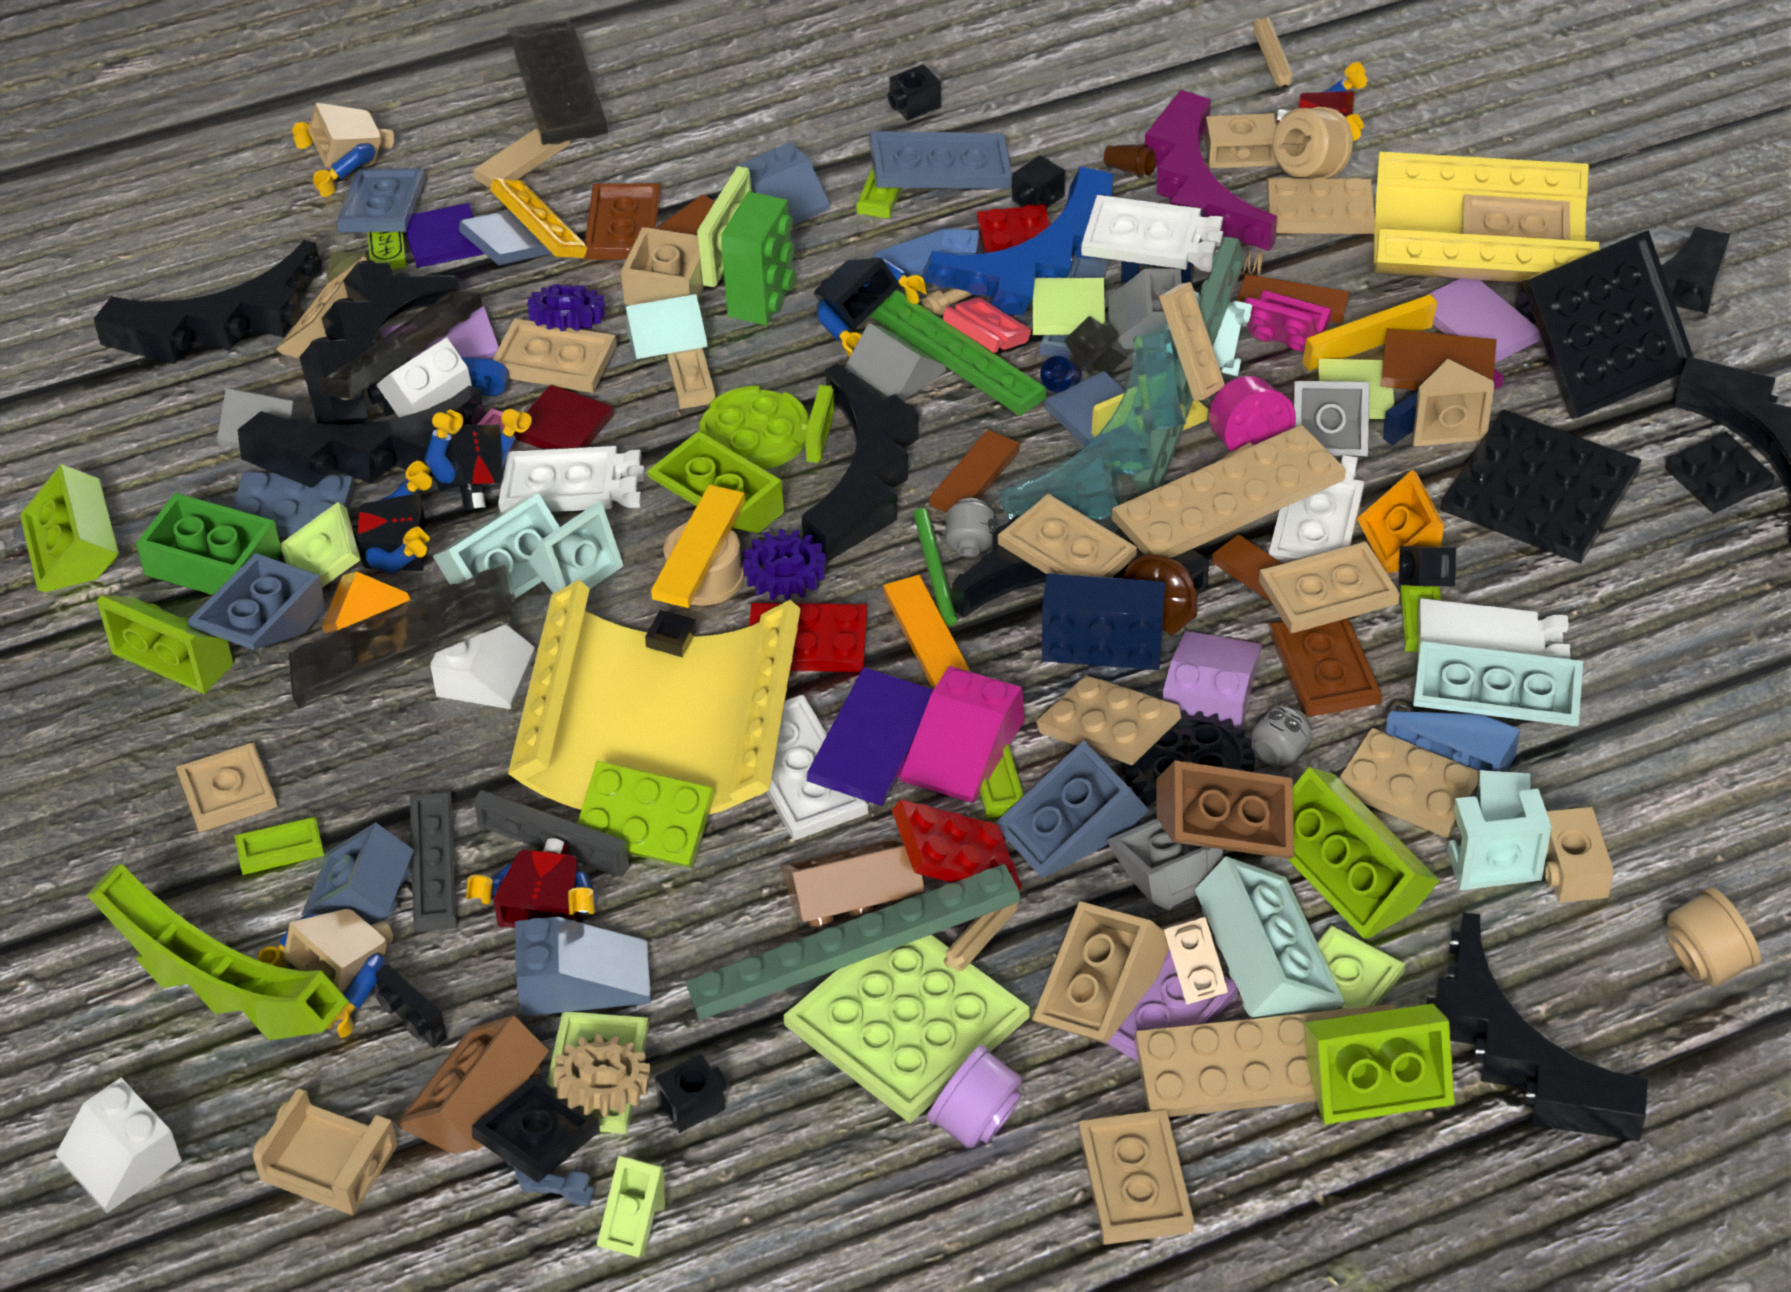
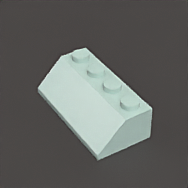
M1421 641L1413 706L1578 727L1583 661Z
M1225 856L1194 890L1202 906L1201 911L1214 933L1215 943L1222 951L1229 967V975L1236 983L1243 999L1245 1011L1252 1018H1264L1330 1011L1340 1008L1345 1001L1287 877Z

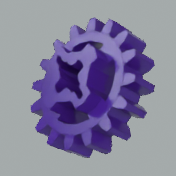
M558 283L549 286V289L543 287L541 288V293L532 292V297H528L529 320L535 321L536 326L546 325L548 330L554 327H558L560 331H565L567 328H572L575 331L583 330L584 327L592 328V323L600 324L601 318H605L604 296L597 295V290L586 291V287L581 285L564 286Z
M779 529L778 536L774 537L766 532L764 533L763 542L753 539L752 549H745L743 572L747 578L748 587L756 586L757 595L764 594L766 591L770 592V600H775L778 594L784 595L785 600L788 601L791 599V594L794 593L803 598L805 597L806 588L816 591L818 589L817 580L822 581L825 579L826 554L822 553V544H813V536L810 534L800 538L799 530H794L791 535H785V531Z

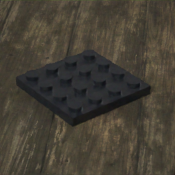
M1649 230L1637 233L1521 281L1571 419L1580 418L1682 374L1688 356L1694 357Z
M1503 409L1442 498L1440 511L1581 564L1639 473L1642 460Z

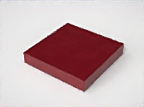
M549 385L526 412L531 416L530 427L523 433L515 431V440L544 450L587 448L614 416L613 406Z

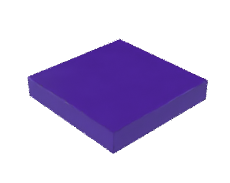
M469 203L412 214L405 233L416 268L484 254V252L459 232L460 220L474 218Z

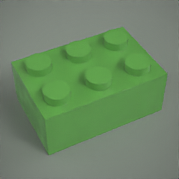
M748 191L722 232L721 243L728 317L767 326L774 313L780 311L787 291L793 289L796 281V271L792 270L795 246L791 243L790 239L793 217L789 215L788 200Z
M178 493L173 494L136 542L145 576L214 595L255 553L277 560L282 553L275 520Z

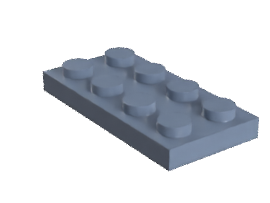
M870 131L869 146L876 187L1011 189L1012 172L1004 133Z

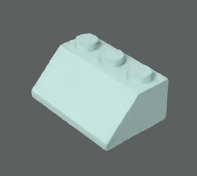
M540 493L520 500L433 555V558L453 590L479 612L492 614L543 581L528 561L539 541L560 527Z

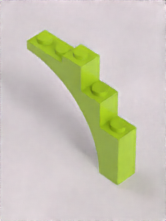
M123 864L114 865L87 894L88 898L139 952L135 959L162 989L188 984L214 1014L241 1010L269 1041L323 1033L349 1002L321 970L299 971L267 964L246 956L205 934L159 900Z

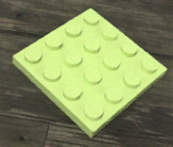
M929 935L836 970L784 1014V1025L904 1120L911 1123L937 1100L957 1070L978 1046L983 1044L990 1050V1053L1029 1018V1006L971 963L960 972H956L952 967H947L944 959L947 957L946 951L949 947L933 935Z

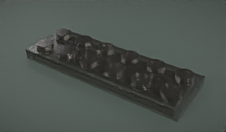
M571 17L507 28L509 41L542 145L560 144L568 140L589 139L597 135L608 134L607 121Z
M506 566L486 569L476 577L459 584L447 585L437 593L422 599H413L403 607L385 614H376L364 623L351 628L340 629L327 638L315 643L303 644L295 651L290 652L289 665L292 698L298 708H303L518 620L519 616L512 579Z

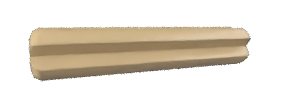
M1267 17L1263 19L1257 18L1254 21L1255 27L1253 30L1277 86H1289L1293 82V73L1271 20Z
M1018 903L977 917L946 951L947 957L944 959L945 965L952 967L956 972L963 971L1017 911Z

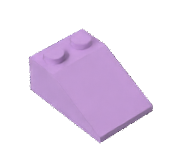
M1185 631L1170 663L1163 689V700L1179 705L1180 713L1182 710H1186L1189 717H1195L1198 711H1202L1203 718L1209 719L1217 713L1220 724L1231 719L1233 720V730L1242 728L1263 644Z

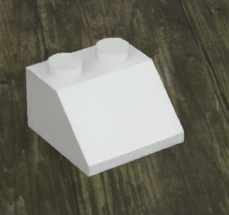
M447 337L394 370L376 384L399 418L429 409L450 399L469 385L472 386L468 367Z
M456 608L430 664L436 697L512 709L535 656V647L494 614Z
M119 1078L83 1103L56 1152L57 1159L106 1214L181 1162L172 1131L122 1078Z

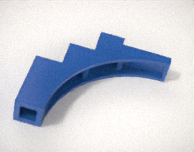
M1080 166L1070 185L1065 209L1059 217L1044 231L1020 245L984 254H950L932 251L923 269L924 282L932 283L942 288L950 287L968 291L973 295L990 296V304L1008 315L1017 314L1023 316L1033 298L1035 278H1066L1070 271L1071 258L1074 254L1077 258H1098L1083 256L1081 245L1097 195L1110 197L1112 195L1113 173Z

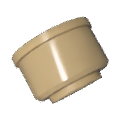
M1328 107L1300 108L1288 112L1277 124L1273 136V152L1277 163L1284 172L1294 177H1309L1311 179L1332 178L1345 168L1352 153L1353 137L1349 123L1340 112Z
M688 522L674 528L666 537L663 547L665 563ZM732 529L727 535L691 605L707 606L721 603L731 598L741 588L744 581L743 562L741 560L738 536Z
M1710 886L1701 891L1698 897L1668 914L1667 927L1669 931L1666 933L1668 943L1682 967L1694 980H1703L1708 986L1719 987L1746 969H1753L1761 964V953L1748 925L1733 904L1718 889Z

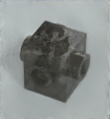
M1091 316L1085 319L1064 339L1071 352L1069 355L1071 362L1079 370L1085 371L1092 376L1103 371L1110 375L1128 358L1117 341L1120 338L1117 330L1110 323L1105 321L1102 324Z

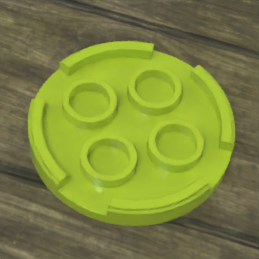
M745 386L727 391L710 402V407L704 413L701 421H699V431L763 470L790 461L802 451L806 445L805 433L809 419L805 407L793 395L787 392L781 394L760 390V386Z

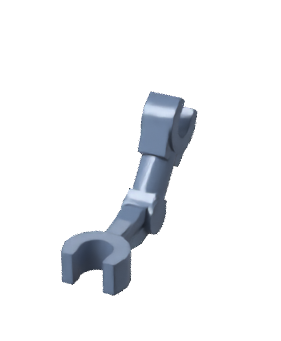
M513 1166L522 1191L526 1193L562 1194L566 1200L580 1206L590 1205L595 1189L588 1186L590 1181L588 1174L576 1171L569 1172L566 1177L548 1174L537 1183Z

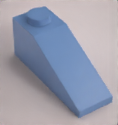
M942 229L875 252V257H883L906 272V277L918 275L923 278V269L932 251L950 254H979V230Z
M1391 711L1387 717L1386 734L1475 770L1507 772L1516 757L1521 730L1485 715Z

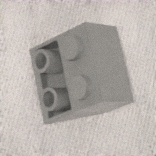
M1144 269L1108 296L1110 349L1161 348L1166 316L1159 296L1182 284L1181 269Z

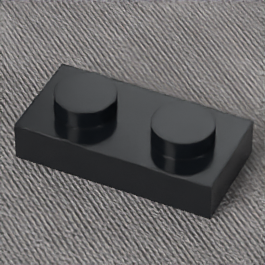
M389 964L376 972L378 987L376 998L387 1013L392 1014L395 1012L403 1020L406 1029L414 1038L419 1039L422 1037L433 1048L447 1039L443 1015L440 1010Z

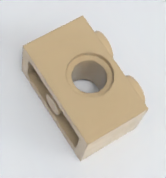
M1274 113L1206 116L1205 147L1209 169L1277 166L1273 152V136L1276 130Z
M1593 807L1546 811L1552 829L1545 860V879L1549 887H1554L1558 902L1609 898L1614 869Z

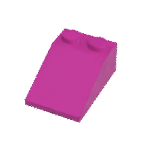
M949 666L930 696L901 771L900 781L974 804L980 794L981 784L985 778L988 781L1003 756V749L1006 744H1011L1025 721L1022 687Z

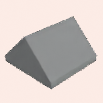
M868 323L844 367L847 372L853 373L863 385L878 393L882 398L886 399L895 394L903 401L946 371L945 364L891 330Z
M1294 381L1292 404L1296 414L1295 427L1302 424L1332 456H1368L1369 382Z
M226 388L217 436L218 445L240 449L237 429L260 411L285 419L307 422L314 411L312 403Z

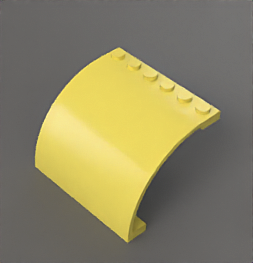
M1379 152L1373 247L1374 273L1522 283L1521 281L1598 250L1599 242L1586 241V198L1589 164ZM1464 194L1570 201V240L1462 234Z
M580 580L551 595L508 770L510 776L539 794L578 810L582 809L596 761L712 787L715 795L709 815L734 807L755 796H760L770 789L800 615V608L794 602L788 600L761 614L760 622L752 626L718 635L693 636L683 657L647 648L645 643L647 632L617 625L585 611L590 588Z

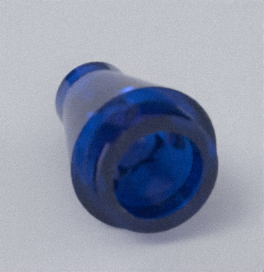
M1053 356L1043 363L1040 370V378L1044 387L1049 391L1063 392L1080 382L1082 372L1077 365L1072 364L1067 358Z

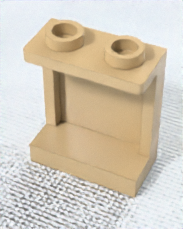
M298 1088L291 1099L281 1105L276 1121L267 1135L261 1136L257 1141L253 1151V1159L260 1181L354 1216L398 1144L392 1120L376 1115L369 1126L313 1106L309 1101L307 1091Z

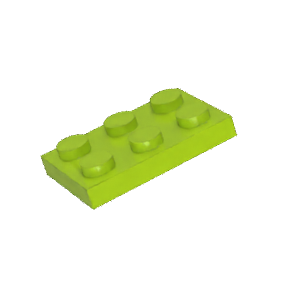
M596 761L577 824L625 840L627 854L693 869L715 791L712 787Z

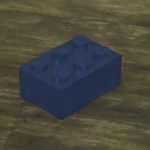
M1047 573L1042 606V661L1159 670L1163 639L1166 582Z

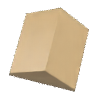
M1447 359L1419 386L1412 436L1413 447L1482 441L1488 432L1495 386L1493 380Z

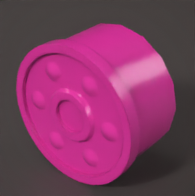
M1244 376L1228 382L1216 394L1210 405L1209 422L1211 430L1231 452L1249 442L1252 445H1256L1295 428L1296 414L1293 404L1283 393L1274 389L1261 378Z

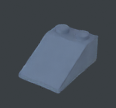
M255 553L188 619V626L253 650L304 634L325 612L321 576Z
M1083 740L994 824L999 826L1004 837L1042 878H1045L1108 845V839L1128 831L1149 809Z
M560 917L515 921L516 983L522 1017L651 1003L647 940Z

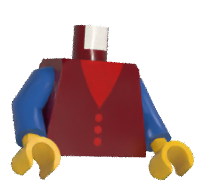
M1360 62L1350 64L1345 70L1347 80L1341 79L1326 91L1302 93L1299 99V109L1328 107L1337 110L1349 123L1353 141L1358 140L1364 124L1358 114H1353L1355 91H1351V88L1361 89L1366 86V70ZM1278 109L1277 124L1285 114L1292 110Z
M551 838L545 841L542 852L532 850L518 852L513 863L507 864L491 878L484 875L469 876L467 878L465 899L480 898L481 902L486 905L490 904V901L493 900L498 926L515 928V921L533 918L560 917L578 922V912L595 914L594 906L597 903L598 896L588 874L579 871L577 858L573 855H567L568 845L560 839Z

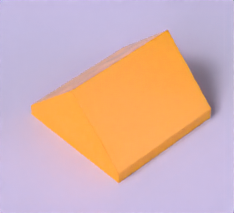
M1413 470L1357 518L1375 556L1386 573L1399 571L1400 546L1441 547L1444 523L1417 472Z
M357 571L343 575L322 624L325 633L340 630L410 601V597L407 592Z

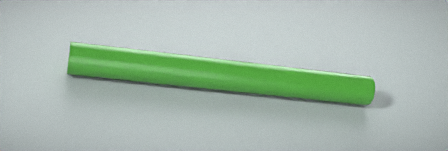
M918 508L914 511L913 516L938 610L946 626H952L957 622V617L929 513L925 508Z

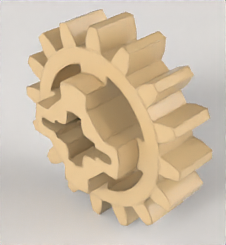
M596 1035L594 1042L588 1043L583 1037L578 1038L577 1048L565 1045L564 1055H556L553 1087H557V1097L559 1099L568 1098V1107L570 1109L578 1105L584 1106L585 1115H589L593 1109H599L602 1117H606L611 1108H615L620 1114L625 1113V1103L637 1106L639 1105L640 1095H647L650 1064L645 1063L646 1054L644 1052L634 1053L635 1044L632 1042L624 1046L619 1045V1037L614 1036L610 1042H603L601 1035Z

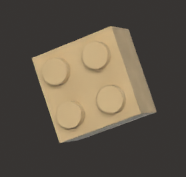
M642 227L621 270L624 304L636 305L697 294V299L699 300L705 285H703L698 235Z

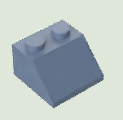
M791 142L737 165L749 168L752 192L788 200L789 215L793 217V225L830 209V203L809 158Z
M375 822L328 851L301 915L326 914L349 909L353 910L369 925L379 919H387L397 905L395 896L399 886L404 883L410 873L408 864L414 850Z

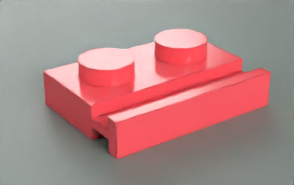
M980 297L958 303L955 309L950 306L946 307L942 319L993 353L998 352L999 348L1010 349L1027 343L1031 333L1030 328Z

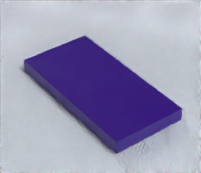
M863 667L807 771L806 781L883 806L904 766L934 689Z

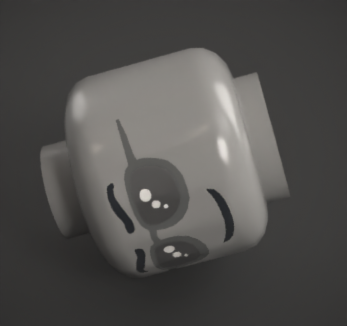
M977 498L959 500L957 504L949 508L946 515L945 541L947 545L963 557H976L980 552L988 550L993 544V534L995 532L996 517L993 510L984 501Z
M1283 706L1271 709L1254 727L1251 734L1255 754L1261 761L1270 766H1288L1294 763L1309 747L1312 740V731L1305 714L1298 709Z

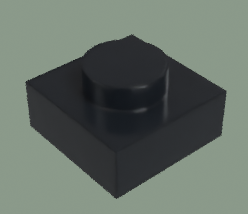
M659 610L645 636L646 647L683 657L697 630L696 619Z

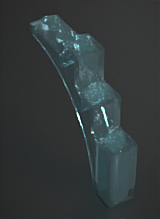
M1170 330L1133 337L1134 356L1132 371L1123 398L1109 422L1083 450L1058 468L1039 478L1018 486L999 490L1000 503L1008 521L1017 514L1020 516L1047 494L1052 495L1075 510L1080 509L1081 514L1090 519L1100 520L1112 515V508L1120 505L1117 476L1137 474L1143 470L1154 468L1150 431L1158 429L1167 430L1177 425L1186 424L1178 355Z

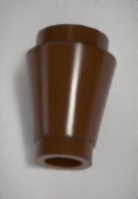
M1147 144L1108 145L1104 151L1103 160L1105 165L1142 178L1144 175L1150 176L1156 166L1155 149L1149 148Z

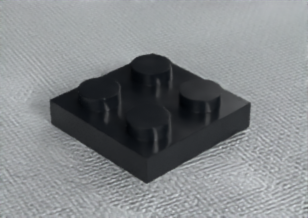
M1727 431L1668 457L1665 469L1713 514L1772 487L1775 478L1774 474Z
M535 1076L472 1125L473 1139L537 1183L600 1132V1120L592 1114L585 1115L584 1109L580 1106L570 1109L568 1107V1098L559 1099L555 1089Z

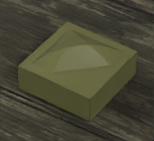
M332 252L327 271L328 282L364 256L367 259V253Z

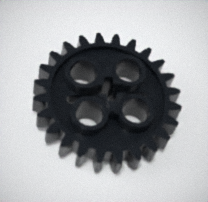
M1182 710V718L1133 765L1122 762L1125 783L1128 787H1132V791L1137 797L1143 795L1145 806L1157 801L1156 779L1174 761L1185 762L1183 740L1186 739L1191 742L1192 763L1254 772L1255 751L1252 749L1251 738H1244L1243 728L1233 730V720L1231 719L1220 724L1217 713L1209 719H1204L1202 711H1198L1195 717H1189L1186 710Z

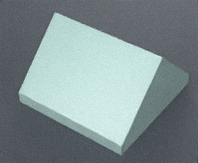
M697 294L626 306V330L636 359L707 347Z
M600 502L595 503L540 540L528 561L553 594L577 580L582 581L591 589L624 566L604 506Z

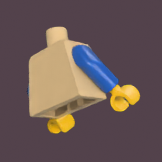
M315 103L310 124L298 122L292 128L293 139L297 148H307L314 142L326 168H333L330 171H316L313 175L315 188L319 190L322 197L331 196L335 192L336 187L333 182L338 177L344 178L357 167L373 165L379 148L391 149L394 144L393 130L377 128L370 112L324 103Z
M349 909L326 914H306L300 920L289 924V929L279 939L281 944L277 948L268 946L261 949L258 953V960L287 969L288 965L284 959L286 958L299 971L321 970L349 1001L327 1027L330 1030L337 1020L343 1019L338 1025L337 1033L340 1038H344L351 1034L354 1027L350 1014L355 1007L361 1008L377 984L375 974L385 966L386 946L392 943L393 933L385 921L369 925L353 910Z

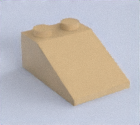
M1079 901L1032 1020L1045 1026L1107 1044L1158 978L1169 950L1165 932L1151 920Z

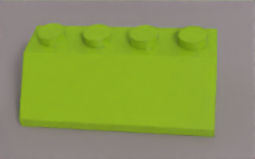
M1308 767L1292 787L1294 857L1287 860L1362 938L1369 939L1414 913L1439 883L1440 880L1334 774Z

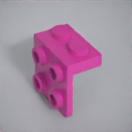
M1263 290L1260 300L1246 298L1244 302L1252 304L1250 319L1247 323L1250 334L1264 342L1275 340L1285 343L1291 349L1299 352H1304L1306 338L1326 331L1332 317V312L1329 308Z

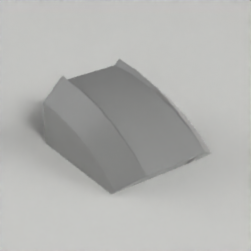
M1158 819L1107 840L1114 855L1141 892L1153 904L1169 911L1174 905L1197 896L1194 889L1224 859L1222 849L1172 842Z

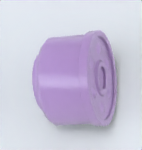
M983 1044L978 1046L957 1070L926 1117V1120L932 1125L939 1126L966 1148H974L981 1141L988 1144L1008 1120L1022 1098V1095L1018 1092L1022 1085V1077L989 1053L990 1050Z

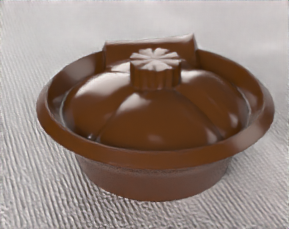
M1144 555L1129 564L1123 579L1166 582L1163 631H1167L1170 636H1173L1197 617V590L1194 588V582L1190 573L1182 564L1160 555Z

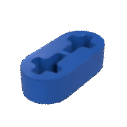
M461 357L468 367L471 385L480 389L482 395L498 396L503 393L509 380V371L503 364L494 360Z

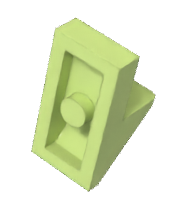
M618 1156L596 1246L639 1258L644 1257L654 1214L656 1211H661L665 1208L664 1167Z

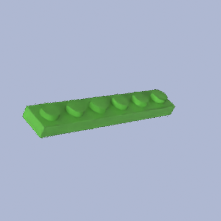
M895 290L869 315L891 331L945 364V367L1019 416H1022L1046 399V387L921 305L909 303L906 296L898 290Z

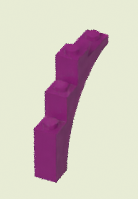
M1180 90L1145 134V144L1149 148L1155 149L1156 165H1158L1156 194L1172 199L1170 205L1200 208L1201 211H1204V217H1223L1221 227L1223 236L1238 238L1240 242L1270 251L1275 244L1277 216L1258 209L1235 196L1215 178L1205 164L1199 149L1200 141L1206 131V116H1210L1211 99Z

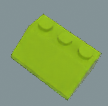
M697 431L647 471V477L696 507L708 485L744 492L745 504L732 526L735 529L760 533L784 513L782 480L700 431Z
M60 464L20 514L37 590L43 593L98 579L106 568L115 562L119 554L100 479Z
M101 595L96 600L111 652L120 658L202 694H206L234 664L228 640L189 627L188 618L178 617L164 611L156 604H148L134 597Z
M1433 1003L1304 1022L1307 1066L1324 1125L1455 1105L1449 1020Z

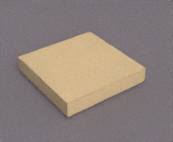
M254 742L176 767L198 833L277 808L275 796Z

